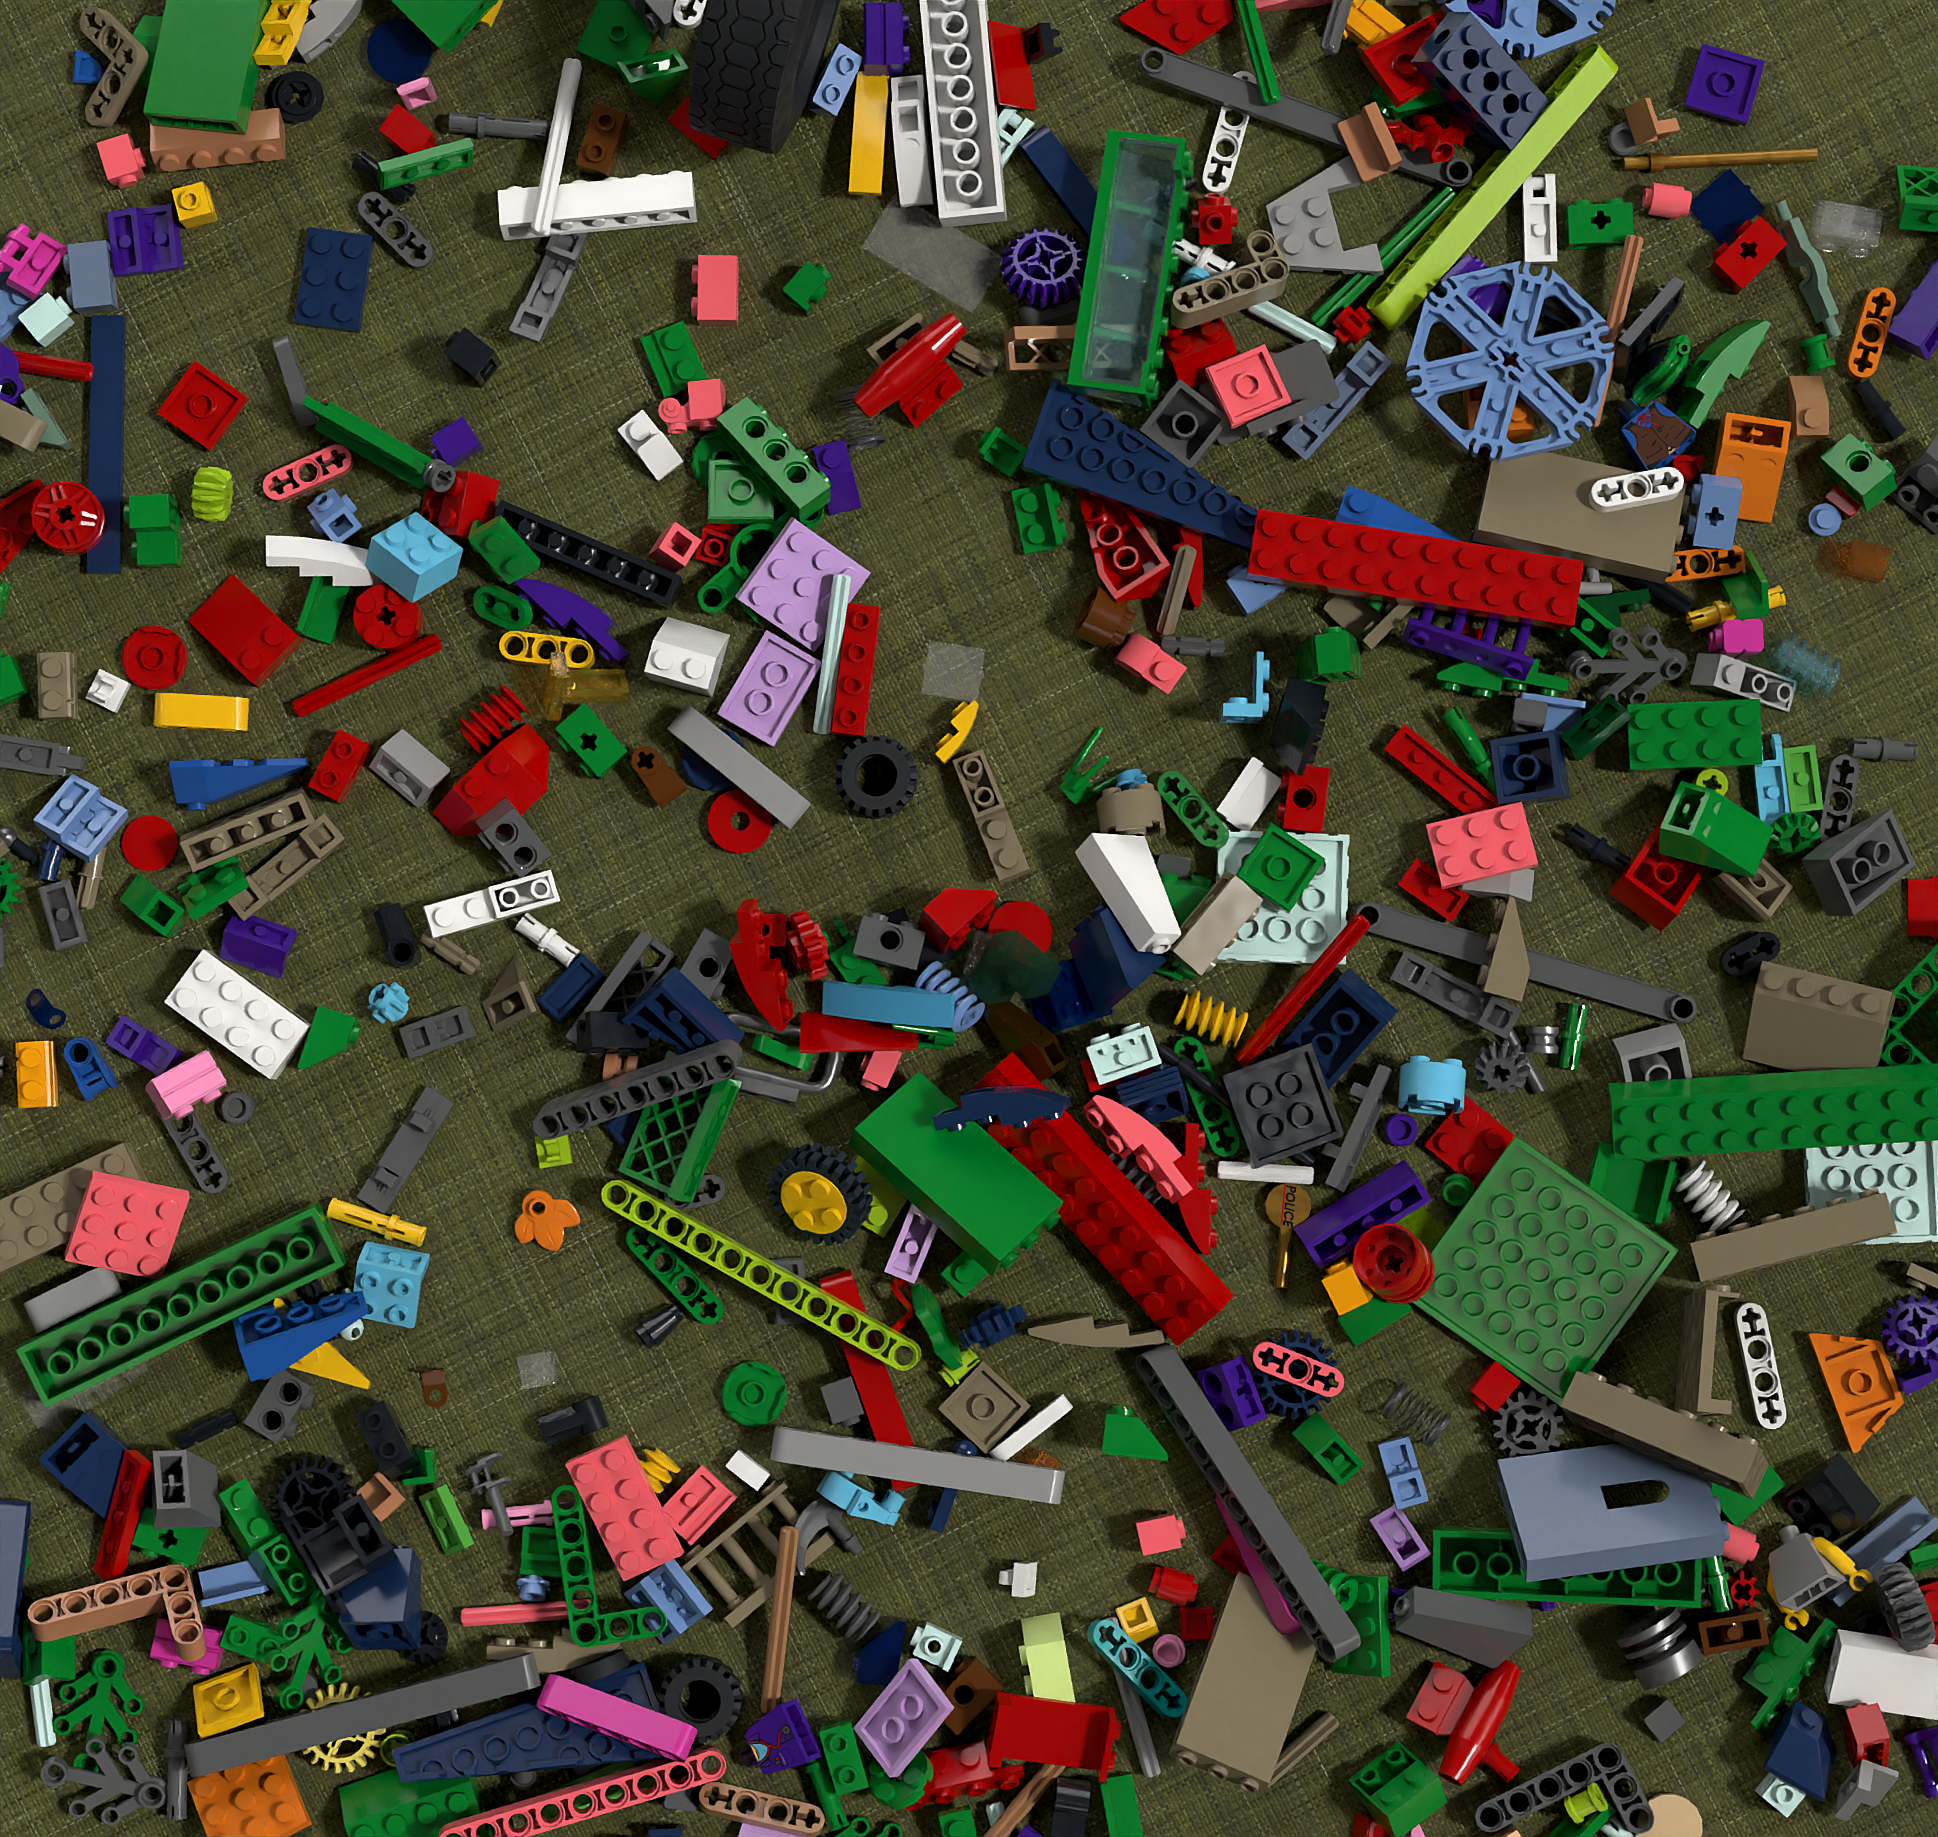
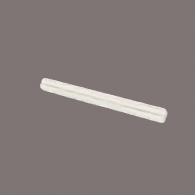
M567 58L563 64L531 224L532 233L537 236H547L550 231L582 70L581 61L578 59Z

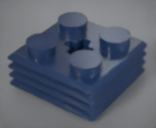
M1160 1065L1155 1067L1151 1073L1140 1077L1137 1075L1126 1076L1115 1087L1119 1104L1139 1114L1152 1125L1187 1114L1190 1110L1184 1084L1176 1066Z

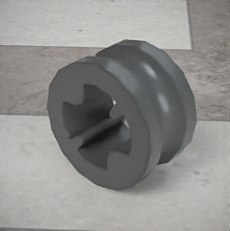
M439 459L430 461L422 473L423 482L437 492H445L450 489L456 477L455 469Z

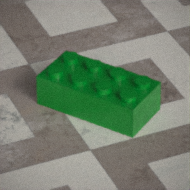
M1760 699L1628 704L1626 706V710L1632 717L1626 722L1628 773L1761 767L1763 764Z

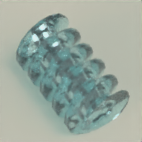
M1789 633L1776 648L1768 665L1778 660V672L1787 666L1790 667L1788 678L1791 679L1800 673L1799 684L1802 686L1808 680H1811L1810 691L1814 692L1820 686L1823 687L1822 698L1825 699L1841 675V660L1835 659L1829 664L1830 654L1828 652H1824L1821 656L1817 657L1818 646L1814 645L1806 651L1807 640L1802 639L1795 644L1796 633Z

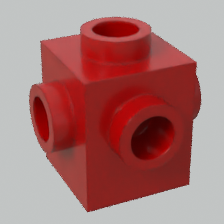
M1220 193L1205 194L1204 198H1197V209H1191L1192 229L1197 228L1199 245L1232 244V227H1237L1238 225L1237 207H1231L1229 197H1224Z

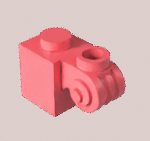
M720 379L688 382L689 401L684 406H681L674 398H666L659 405V416L666 424L670 434L687 432V427L691 426L700 427V430L703 431L717 430V418L727 411L725 386Z

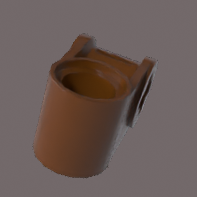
M642 746L633 752L631 764L661 809L688 790L673 768L668 766L660 753L654 748ZM645 753L648 756L654 754L655 758L652 760L654 766L651 769L645 766L639 767L638 764L642 761L640 758L641 754Z

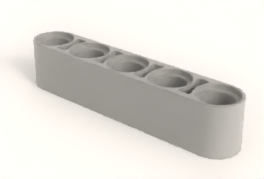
M689 704L684 707L667 728L675 737L789 829H792L810 807L811 803Z

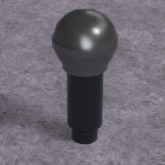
M8 825L0 827V837L8 848L28 862L30 861L35 864L40 856L18 838L14 828Z

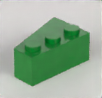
M1342 627L1322 629L1323 634L1314 635L1295 647L1298 679L1316 684L1363 679L1359 640L1348 631L1342 630Z

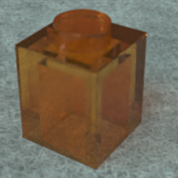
M1854 538L1847 543V546L1842 545L1837 560V564L1841 565L1839 574L1878 584L1884 580L1892 548Z

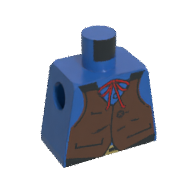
M1630 398L1617 410L1627 422L1620 430V439L1641 472L1665 467L1674 457L1695 441L1696 431L1658 401H1653L1642 410Z

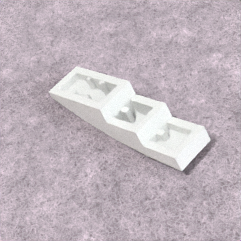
M266 535V566H299L300 576H332L333 586H374L386 583L365 567L368 554L367 549L313 538Z

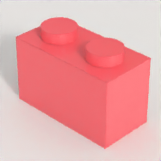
M698 255V265H692V284H698V297H692L691 301L692 316H697L699 326H738V257L733 255Z

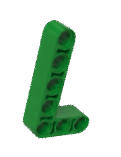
M1938 944L1892 991L1896 995L1895 999L1901 998L1907 1003L1908 1010L1902 1017H1895L1891 1014L1881 1053V1058L1890 1066L1933 1064L1898 1030L1938 990V966L1935 963ZM1924 974L1930 979L1931 985L1927 992L1918 993L1913 989L1912 982L1917 975ZM1899 1044L1907 1047L1910 1053L1909 1059L1902 1064L1895 1062L1891 1055L1892 1049Z
M563 1485L558 1487L553 1492L551 1504L572 1640L576 1645L588 1648L649 1638L663 1633L668 1625V1618L666 1613L658 1607H645L600 1615L583 1499L578 1489L573 1486ZM565 1491L573 1492L576 1497L574 1507L569 1510L562 1509L558 1503L560 1494ZM569 1524H576L581 1530L579 1540L574 1543L567 1542L563 1536V1530ZM576 1556L581 1557L586 1563L584 1573L579 1576L572 1575L568 1570L569 1561ZM581 1589L586 1590L591 1597L589 1606L584 1609L577 1608L573 1603L575 1592ZM649 1612H656L661 1617V1626L656 1631H649L644 1627L643 1619ZM617 1617L624 1618L629 1625L628 1632L622 1637L615 1636L610 1629L611 1622ZM583 1623H590L595 1627L596 1635L590 1642H584L578 1636V1628Z

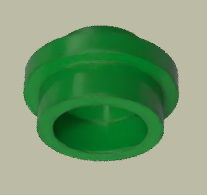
M1462 1174L1449 1175L1441 1186L1443 1198L1453 1206L1465 1205L1474 1192L1473 1183Z

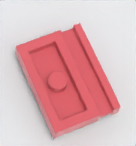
M702 1464L662 1508L672 1528L692 1546L737 1496Z

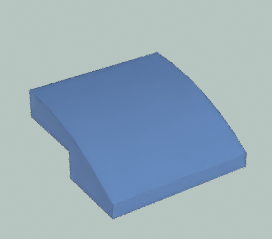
M71 774L33 821L36 826L57 843L91 863L128 818V811L101 796L98 787Z
M675 1559L660 1565L624 1593L635 1609L658 1607L666 1613L668 1625L663 1633L657 1635L663 1645L679 1636L713 1609ZM649 1612L644 1616V1621L652 1631L660 1628L662 1620L658 1613Z

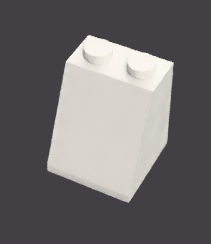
M667 617L653 639L644 672L650 680L713 697L730 635Z

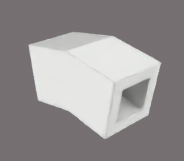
M738 1450L726 1465L729 1470L757 1491L770 1475L768 1470L742 1450Z

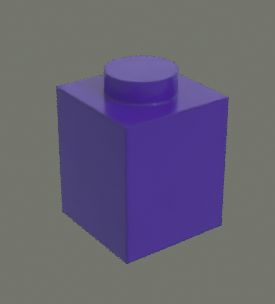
M463 416L430 437L435 445L430 448L434 457L446 462L453 468L484 449Z

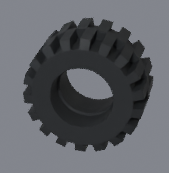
M868 735L864 739L853 741V744L850 747L847 746L843 751V755L838 759L835 771L836 786L848 808L857 812L860 816L865 818L872 817L873 819L888 818L896 812L902 811L913 798L917 787L916 765L910 752L899 741L889 739L884 735ZM872 758H881L888 761L896 773V781L893 788L882 796L866 794L857 782V773L860 766Z
M702 1655V1657L698 1658L696 1656L688 1657L687 1660L677 1663L664 1679L658 1701H660L659 1712L696 1728L698 1732L694 1740L699 1741V1743H706L710 1739L714 1741L731 1729L739 1716L743 1698V1690L740 1688L741 1682L738 1676L736 1677L733 1674L734 1670L729 1665L728 1667L725 1666L722 1660L718 1658L716 1660L710 1659V1656ZM702 1680L711 1683L718 1690L720 1705L713 1715L696 1717L686 1711L681 1701V1695L687 1684L692 1681Z

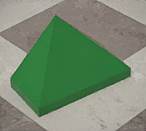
M676 48L617 62L616 67L630 89L656 105L689 74V67Z

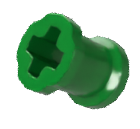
M1826 334L1817 335L1798 343L1799 347L1804 349L1808 361V374L1836 365L1835 360L1830 358L1825 343L1828 339Z

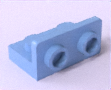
M836 43L812 91L808 109L818 115L837 116L864 58L843 44Z

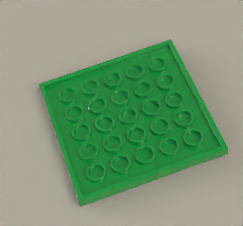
M1515 1134L1430 1252L1435 1264L1434 1280L1428 1291L1412 1303L1560 1406L1576 1371L1587 1375L1588 1371L1592 1370L1679 1249Z

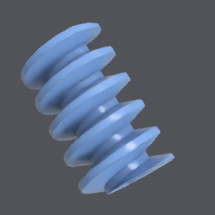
M935 961L921 973L914 988L955 994L954 1027L950 1029L954 1032H962L980 1019L985 1009V1003H980L974 1007L977 1002V996L972 994L966 997L969 989L966 986L958 988L960 980L956 977L949 980L951 972L948 969L940 972L942 963Z

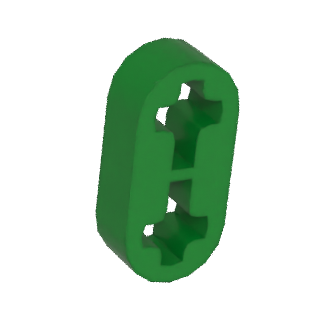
M756 1033L751 1048L807 1072L814 1058L809 1054L800 1053L797 1049L759 1033Z

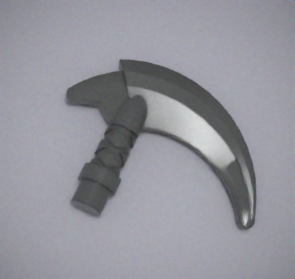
M821 1497L809 1504L802 1511L794 1526L797 1527L799 1532L795 1567L800 1576L805 1575V1554L808 1544L813 1536L823 1527L829 1526L842 1541L843 1547L846 1550L848 1549L853 1556L857 1555L864 1548L859 1543L857 1536L852 1534L841 1522L842 1511L845 1509L837 1506L825 1497Z

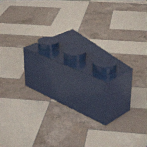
M675 966L638 998L621 1020L629 1026L634 1023L650 1032L648 1036L656 1041L661 1038L677 1047L676 1052L680 1054L725 1039L733 1040L739 1044L745 1035ZM719 1056V1058L722 1061H724L727 1058L725 1056Z

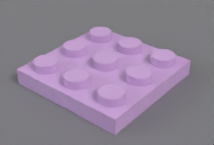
M791 517L735 597L815 652L826 635L834 575L845 574L851 577L848 603H850L871 572Z

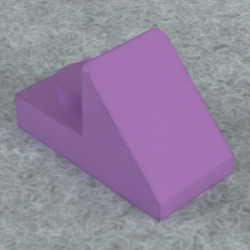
M1395 1504L1369 1520L1394 1561L1403 1572L1431 1554L1402 1509L1397 1510Z

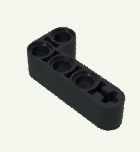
M1062 1777L1056 1778L1049 1837H1084L1085 1821L1090 1800V1781Z

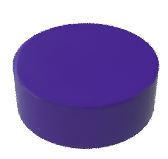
M1396 1114L1387 1120L1384 1126V1134L1391 1144L1407 1146L1416 1139L1418 1127L1415 1120L1409 1115Z

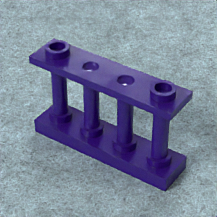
M1421 607L1418 620L1409 617L1401 640L1411 643L1415 647H1423L1502 673L1506 677L1523 681L1526 680L1534 663V658L1525 656L1524 652L1531 627L1539 630L1541 626L1519 623L1510 651L1493 645L1499 623L1498 619L1486 618L1481 639L1477 640L1462 635L1467 617L1466 614L1454 613L1449 630L1430 624L1435 609Z

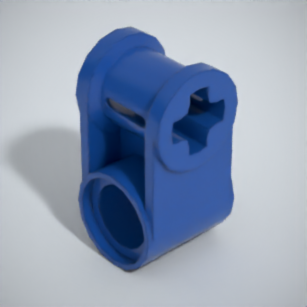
M82 1037L72 1039L66 1044L64 1058L75 1077L80 1092L88 1102L94 1099V1095L107 1088L115 1089L118 1087L113 1071L93 1040ZM79 1043L84 1044L89 1051L87 1059L83 1062L77 1060L74 1055V1049ZM102 1078V1080H100V1081L96 1082L95 1084L91 1085L92 1082H94V1081H96V1080Z

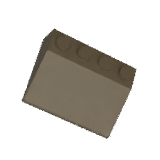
M1762 961L1754 992L1742 1059L1793 1072L1878 1067L1896 995L1891 991Z

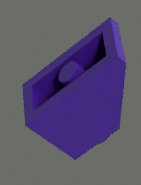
M845 439L813 447L818 469L827 476L831 483L830 502L827 503L830 516L862 508Z

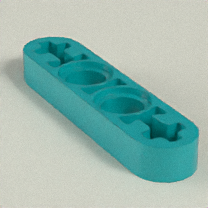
M1100 1619L1090 1624L1087 1629V1639L1090 1645L1158 1714L1163 1717L1175 1718L1184 1713L1187 1704L1184 1692L1115 1622ZM1099 1629H1108L1106 1636L1112 1642L1119 1643L1113 1646L1107 1640H1099L1101 1637ZM1124 1648L1130 1649L1133 1654V1661L1127 1667L1123 1666L1119 1661V1654ZM1148 1670L1155 1676V1684L1151 1689L1144 1688L1141 1682L1143 1673ZM1161 1691L1165 1696L1175 1697L1173 1700L1175 1708H1166L1168 1701L1162 1695L1156 1694Z

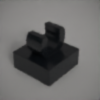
M1038 23L1023 32L1028 64H1039L1063 51L1062 47H1054L1053 39L1060 35V31L1056 29L1051 30L1050 23Z

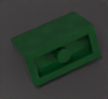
M1609 694L1559 737L1571 755L1577 761H1580L1632 717Z

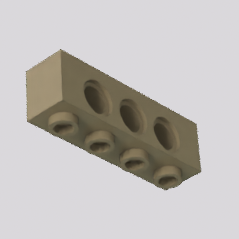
M301 786L181 835L180 844L192 871L195 872L315 823L316 815L304 787Z

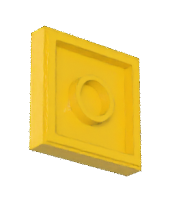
M255 1663L193 1685L197 1730L202 1740L264 1716L259 1671Z

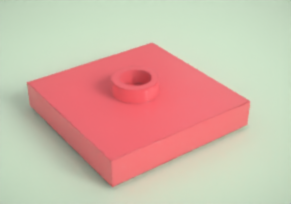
M1265 344L1205 369L1208 381L1231 429L1291 405L1292 401Z

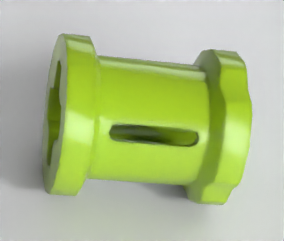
M1594 1782L1588 1785L1587 1790L1575 1796L1569 1794L1564 1797L1565 1808L1569 1816L1577 1824L1583 1822L1585 1816L1597 1810L1603 1812L1608 1809L1603 1791Z

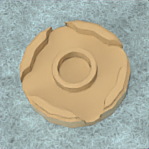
M1660 1793L1648 1801L1655 1817L1652 1828L1645 1833L1637 1834L1639 1837H1701L1703 1833L1702 1818L1697 1808L1686 1797L1675 1793ZM1641 1809L1636 1818V1828L1639 1829L1643 1828L1647 1823V1815Z

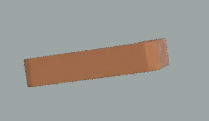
M178 1564L39 1599L31 1604L28 1609L32 1633L36 1639L43 1642L54 1641L167 1611L178 1656L184 1661L192 1662L199 1660L206 1652L205 1636L190 1575L187 1568ZM188 1639H194L190 1642H185Z

